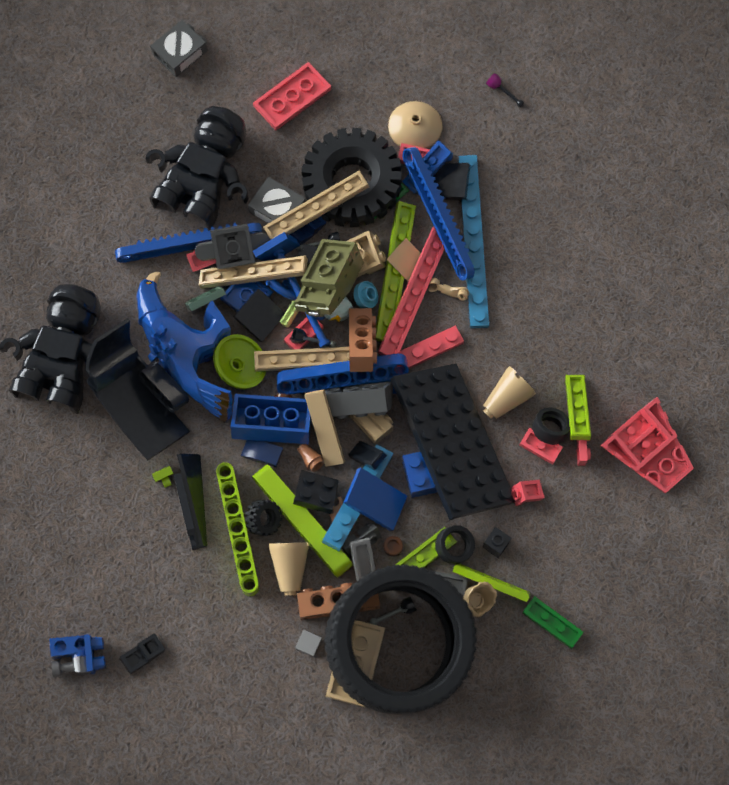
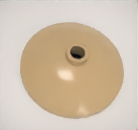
M411 101L398 106L392 112L389 118L388 130L391 138L398 146L404 143L427 149L440 138L442 120L439 113L429 104Z

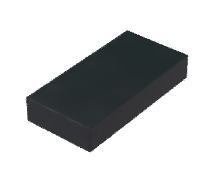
M359 441L348 454L351 459L373 470H376L387 456L384 451L363 441Z

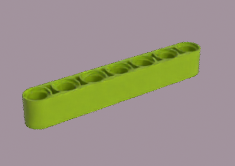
M224 462L218 465L216 474L239 582L245 595L254 596L259 591V582L233 466L230 463ZM224 470L231 472L227 477L221 476V473ZM229 488L235 490L232 495H226L225 491ZM231 507L239 508L235 514H230L229 509ZM236 525L243 527L239 533L233 532V528ZM245 544L247 548L245 551L239 552L237 551V546ZM243 563H250L251 568L243 571L241 570V565ZM247 582H254L255 587L252 590L245 589V584Z
M268 464L252 476L256 484L272 502H275L280 507L279 511H282L284 517L302 538L308 542V545L337 578L353 566L350 559L341 549L337 551L322 543L327 532L305 507L293 504L295 495Z

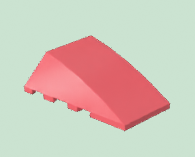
M656 397L622 424L600 446L659 490L667 493L691 472L694 467L683 446L680 445L677 434L668 421L669 418L666 412L663 411L659 404L661 402Z

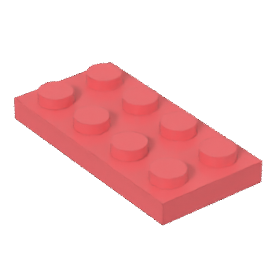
M308 62L254 101L253 107L276 131L331 90V85Z

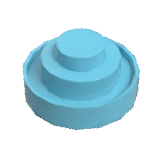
M363 281L355 286L354 299L360 308H373L376 306L378 292L371 282Z

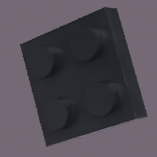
M301 470L293 504L331 514L339 480Z

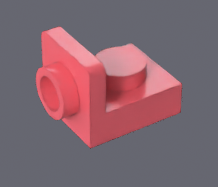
M540 480L520 481L511 487L513 500H516L514 502L515 506H520L524 502L541 501L545 498Z

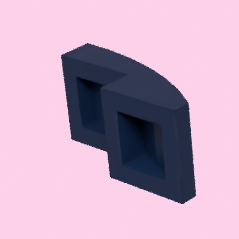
M318 217L289 235L296 238L299 244L302 245L320 231L327 222Z
M247 440L241 457L277 467L283 448L263 441Z

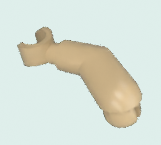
M432 278L429 283L432 284L428 289L430 292L439 290L443 294L458 297L462 301L466 300L469 296V290L466 287L442 285L437 278Z

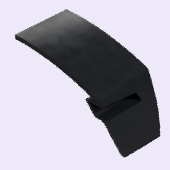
M128 318L94 340L86 363V371L91 375L87 379V383L119 428L147 461L190 432L174 413L189 402L187 393L159 363L153 361L147 365L139 356L138 351L130 341V320Z

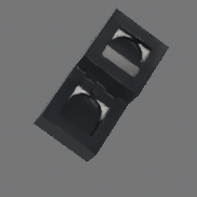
M154 633L139 642L136 647L121 655L119 659L131 675L158 657L166 649Z

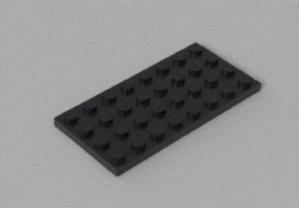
M456 363L396 375L390 379L449 520L506 506L516 501L513 500L510 485Z

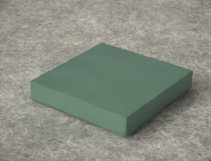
M215 287L186 301L185 305L188 310L193 311L226 295L223 288Z

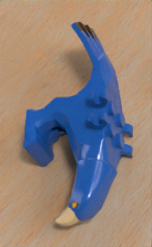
M154 272L149 274L139 284L136 295L138 324L143 327L150 344L151 353L148 355L149 360L153 362L159 358V364L189 396L223 423H226L230 420L233 413L231 391L200 379L197 376V369L200 363L212 360L217 344L231 334L229 324L215 303L211 301L204 314V327L206 330L200 331L189 327L163 305L157 291V283L161 273Z

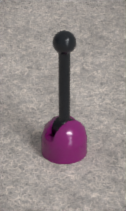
M496 73L488 79L486 85L492 89L500 88L517 103L518 107H523L524 102L518 100L501 85V78Z

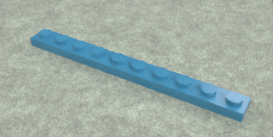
M477 155L458 156V163H469L471 165L466 200H461L464 242H466L464 247L470 250L468 255L475 270L473 278L467 279L470 328H489Z

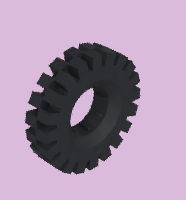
M352 127V133H347L346 128L338 129L337 136H333L330 132L323 136V143L317 140L312 145L313 152H307L304 158L305 164H302V183L307 201L335 185L336 182H333V177L344 166H362L368 170V175L372 176L371 181L368 182L369 188L321 215L322 219L327 222L334 219L335 225L344 227L345 222H350V227H360V221H364L365 225L374 223L375 216L381 219L387 214V208L392 210L396 204V197H399L401 192L402 172L397 152L393 146L388 147V140L382 136L377 139L376 132L367 130L366 134H362L361 128Z

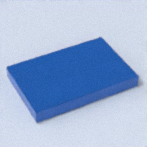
M358 468L343 503L392 531L395 528L407 495L363 468Z

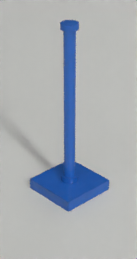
M283 232L253 250L256 258L262 261L285 258L284 255L299 247L300 244L296 238ZM288 277L298 297L301 287L296 277ZM306 314L320 342V348L329 346L331 342L329 339H326L316 317Z

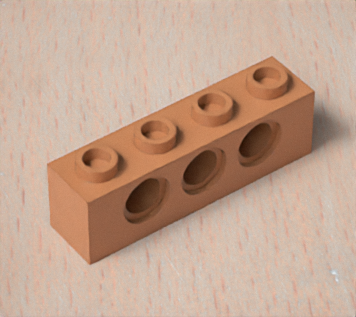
M349 308L350 372H373V364H377V352H373L376 351V340H372L376 339V328H372L376 327V316H372V308Z
M352 583L341 584L338 588L323 586L321 590L313 591V589L301 590V593H297L300 619L307 620L330 616L336 604L333 602L334 596L342 595L352 586ZM378 594L369 598L359 612L380 609ZM316 598H321L324 600V604L316 607L313 605V601Z

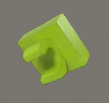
M170 466L152 473L155 482L161 479L165 488L172 485L168 477L173 474Z

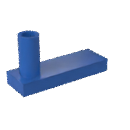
M438 140L423 157L425 164H429L427 169L433 172L431 174L432 177L445 162H450L453 159V153L441 141ZM408 174L402 182L414 194H417L418 191L410 174Z

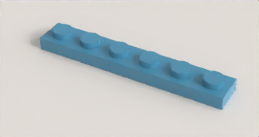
M376 444L375 448L384 451L387 455L376 470L365 465L363 469L380 479L393 453ZM343 503L325 534L322 543L340 551L361 513Z

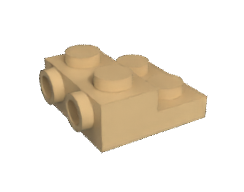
M368 230L348 240V242H356L364 262L357 277L365 273L370 275L386 267L384 262L387 259L384 252L379 250L378 245L381 242L376 234L374 235Z

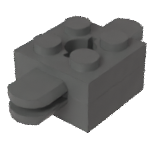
M247 224L210 230L212 241L196 245L195 254L201 261L215 259L218 270L255 263L253 250L270 240L264 232L250 234Z

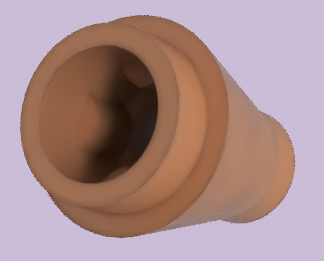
M302 444L298 448V452L308 470L315 472L324 465L323 457L309 447L308 444Z

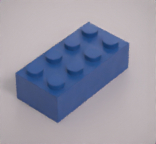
M235 394L231 420L232 439L309 444L312 419L306 399Z

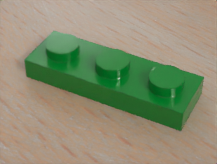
M535 596L522 613L570 649L574 647L584 633Z

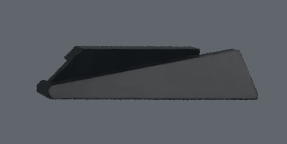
M180 453L177 454L181 473L174 474V479L192 550L207 546L201 456L199 454Z

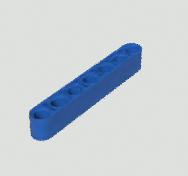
M397 353L377 356V364H373V372H350V361L283 370L277 374V390L280 394L290 395L390 380L393 376L409 372L408 361L405 355Z

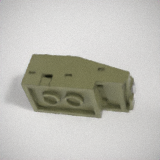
M321 240L301 279L303 287L295 300L297 311L306 312L308 316L315 317L331 315L350 292L364 264L356 242Z

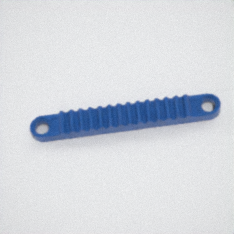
M416 147L404 149L402 156L405 166L458 278L463 281L473 278L475 270L468 255L470 250L464 247L466 242H462L463 236L458 234L460 229L455 228L457 223L453 222L452 219L454 217L449 215L451 210L446 209L448 204L443 202L444 196H440L442 191L438 190L437 187L439 185L434 183L435 177L431 176L433 172L427 169L429 164H425Z
M247 224L250 234L263 232L261 224ZM204 228L203 232H200L198 229L195 234L189 231L188 235L182 232L181 236H178L176 233L173 238L170 235H167L166 239L160 236L159 240L152 238L151 242L148 239H145L144 243L138 240L135 245L116 249V261L125 263L195 250L196 245L199 243L212 241L211 233Z

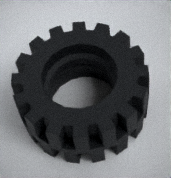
M268 500L252 502V506L249 505L247 508L249 511L245 512V515H247L245 522H248L246 527L250 528L249 531L260 536L276 533L278 531L277 528L281 527L280 521L283 519L280 518V515H282V511H279L280 507L275 502ZM263 510L267 514V521L264 526L260 522Z

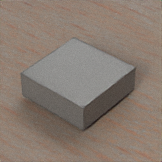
M303 630L295 649L314 657L322 638Z

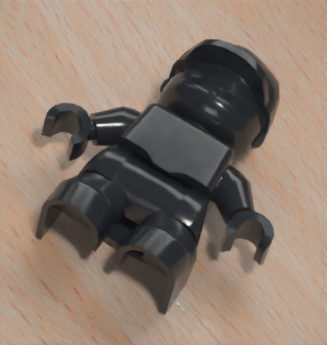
M210 106L198 117V125L194 132L195 143L189 142L187 145H176L166 150L165 154L161 150L153 149L146 154L145 158L148 164H152L157 159L161 160L157 164L160 173L167 168L168 162L170 164L177 163L167 172L159 186L153 189L149 197L153 208H156L159 201L168 204L173 212L176 213L180 203L186 205L183 210L184 217H187L188 213L200 217L205 221L208 231L211 230V227L214 226L218 218L223 183L228 188L227 197L229 201L233 200L232 197L235 193H242L241 198L245 204L249 199L246 187L240 183L237 169L227 162V159L232 158L237 150L243 147L246 138L245 122L230 109Z
M62 284L52 291L47 300L49 306L47 307L46 319L51 327L42 326L40 329H31L19 337V341L14 338H6L0 343V351L4 353L10 347H16L13 355L18 361L23 355V349L29 350L32 348V351L27 355L22 364V369L18 372L17 377H14L9 392L14 397L18 398L21 392L39 401L42 389L44 388L49 390L46 398L48 404H51L52 401L62 403L78 414L83 401L84 384L82 368L84 362L87 363V357L92 343L85 341L82 336L89 334L93 326L99 321L101 306L97 295L91 290L78 285Z

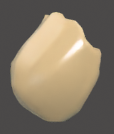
M480 582L465 591L463 599L467 601L469 610L471 609L473 617H481L496 603L497 591L488 582Z

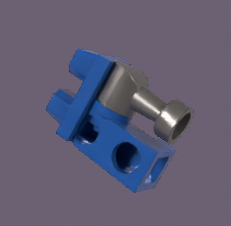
M88 634L49 639L50 653L53 660L72 657V662L61 664L60 661H52L53 677L62 676V672H76L79 675L96 674V670L106 668L104 656L94 657V650L104 649L102 637H92Z

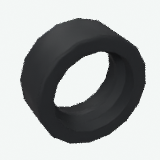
M552 407L543 408L536 415L532 423V430L540 441L551 445L564 442L570 431L569 417L559 409ZM548 420L556 423L561 431L555 432L547 429L542 421Z
M453 525L443 529L437 535L435 549L443 561L449 564H457L468 560L473 555L475 540L467 528L461 525ZM451 533L459 534L464 540L465 550L459 556H452L446 549L445 540Z

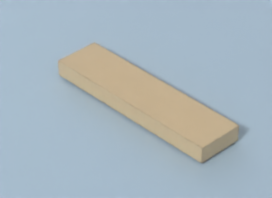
M325 390L306 393L305 399L325 467L344 464V455Z

